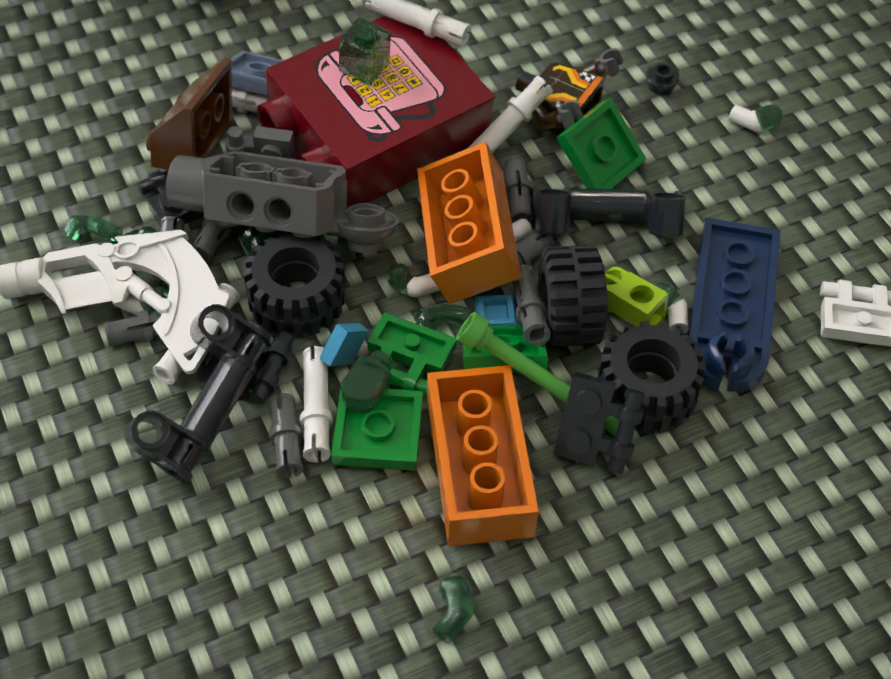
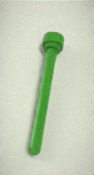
M474 311L466 319L456 336V340L470 349L473 347L479 350L485 348L564 403H567L571 386L494 335V329L488 326L489 321ZM608 415L604 430L616 436L620 420Z

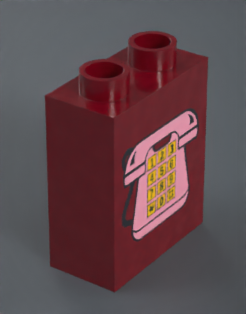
M384 15L266 68L267 101L258 105L257 114L262 127L293 131L297 160L343 166L346 171L347 208L355 204L369 203L417 179L418 168L466 150L491 125L495 95L445 39L438 36L430 38L424 34L423 30Z

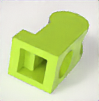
M611 267L605 273L608 312H613L635 327H640L641 322L650 321L651 326H658V322L662 323L666 319L668 293L619 267Z

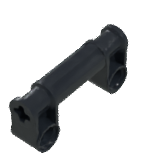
M533 186L532 217L536 230L540 232L566 233L570 230V220L642 222L645 223L649 233L661 237H678L683 235L686 196L683 195L682 191L653 194L651 190L564 187L563 190H540L538 186Z
M212 304L205 307L192 320L190 325L192 340L198 346L218 357L220 361L181 425L157 411H145L131 420L124 432L126 444L133 452L153 462L168 475L185 483L191 482L193 478L191 472L203 452L210 450L225 421L250 379L254 376L257 370L255 364L265 347H271L274 342L273 337L263 328L246 321L220 304ZM205 318H212L219 323L221 327L219 336H214L206 331L204 327ZM147 422L155 427L157 438L154 443H146L139 438L137 433L139 423Z

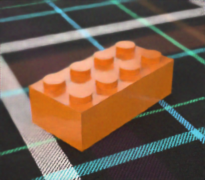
M483 142L418 168L430 277L449 305L522 278L503 171L487 143Z
M511 366L427 373V405L448 547L535 537L539 510Z

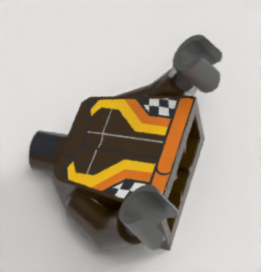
M617 48L606 50L601 54L600 61L585 67H570L556 62L550 63L539 76L546 82L536 93L548 84L552 88L553 93L548 95L532 112L533 117L531 118L539 131H551L559 136L601 102L606 73L609 77L616 76L620 70L619 65H622L624 62ZM522 71L516 81L515 89L523 92L536 76Z

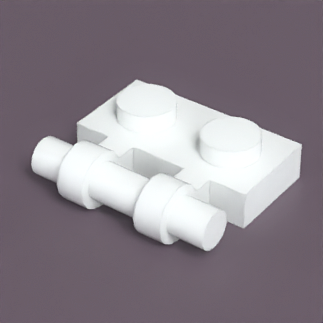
M840 279L837 283L822 282L820 296L824 297L821 305V337L891 347V290H887V286L876 284L872 288L852 285L851 281Z

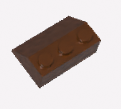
M223 58L192 82L185 92L178 96L172 108L164 113L159 124L150 130L147 136L146 147L151 153V167L169 170L173 159L177 155L206 158L232 123L231 59Z

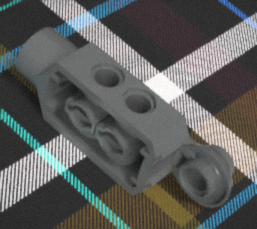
M231 151L208 158L177 155L169 167L166 179V196L172 208L203 212L205 219L219 221L221 225L228 227L248 225L254 226L256 230L261 232H274L277 230L292 232L293 236L299 238H310L321 234L343 237L348 240V247L351 250L361 253L380 251L383 248V241L394 233L399 220L395 214L376 204L359 203L347 208L346 171L343 166L241 151Z

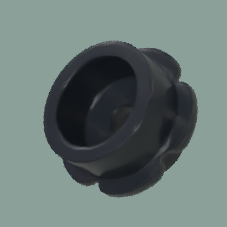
M659 63L654 67H650L645 75L648 78L647 86L649 90L659 95L671 93L677 85L676 81H679L680 78L677 70L667 63Z

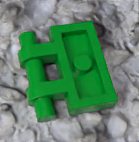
M384 312L367 341V351L375 353L377 356L375 360L360 356L355 370L368 375V379L375 383L382 384L387 382L402 388V390L423 391V396L427 397V380L423 379L425 373L445 371L457 348V340L452 336ZM392 361L410 366L408 373L390 367Z

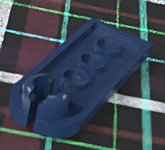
M705 217L688 337H691L696 342L694 349L701 350L704 356L702 363L705 364L706 372L703 384L719 390L726 363L724 361L730 362L727 391L741 392L751 389L764 377L770 356L781 230Z

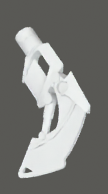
M182 230L117 236L115 239L118 244L114 245L112 243H104L102 245L95 243L48 252L43 258L39 257L0 265V293L4 299L44 292L46 296L58 305L61 314L66 313V309L113 301V304L120 303L130 294L141 302H146L161 314V317L154 323L153 327L186 374L195 373L208 352L192 340L190 335L192 320L207 306L220 304L228 308L230 302L228 293L219 290L208 265L193 246L186 241L189 240L188 235ZM88 264L96 270L95 272L51 279V272ZM132 270L147 272L164 280L170 286L168 298H163L153 291V288L136 276ZM212 318L204 319L206 331L216 336L220 328L219 323ZM196 351L192 360L186 359V356Z

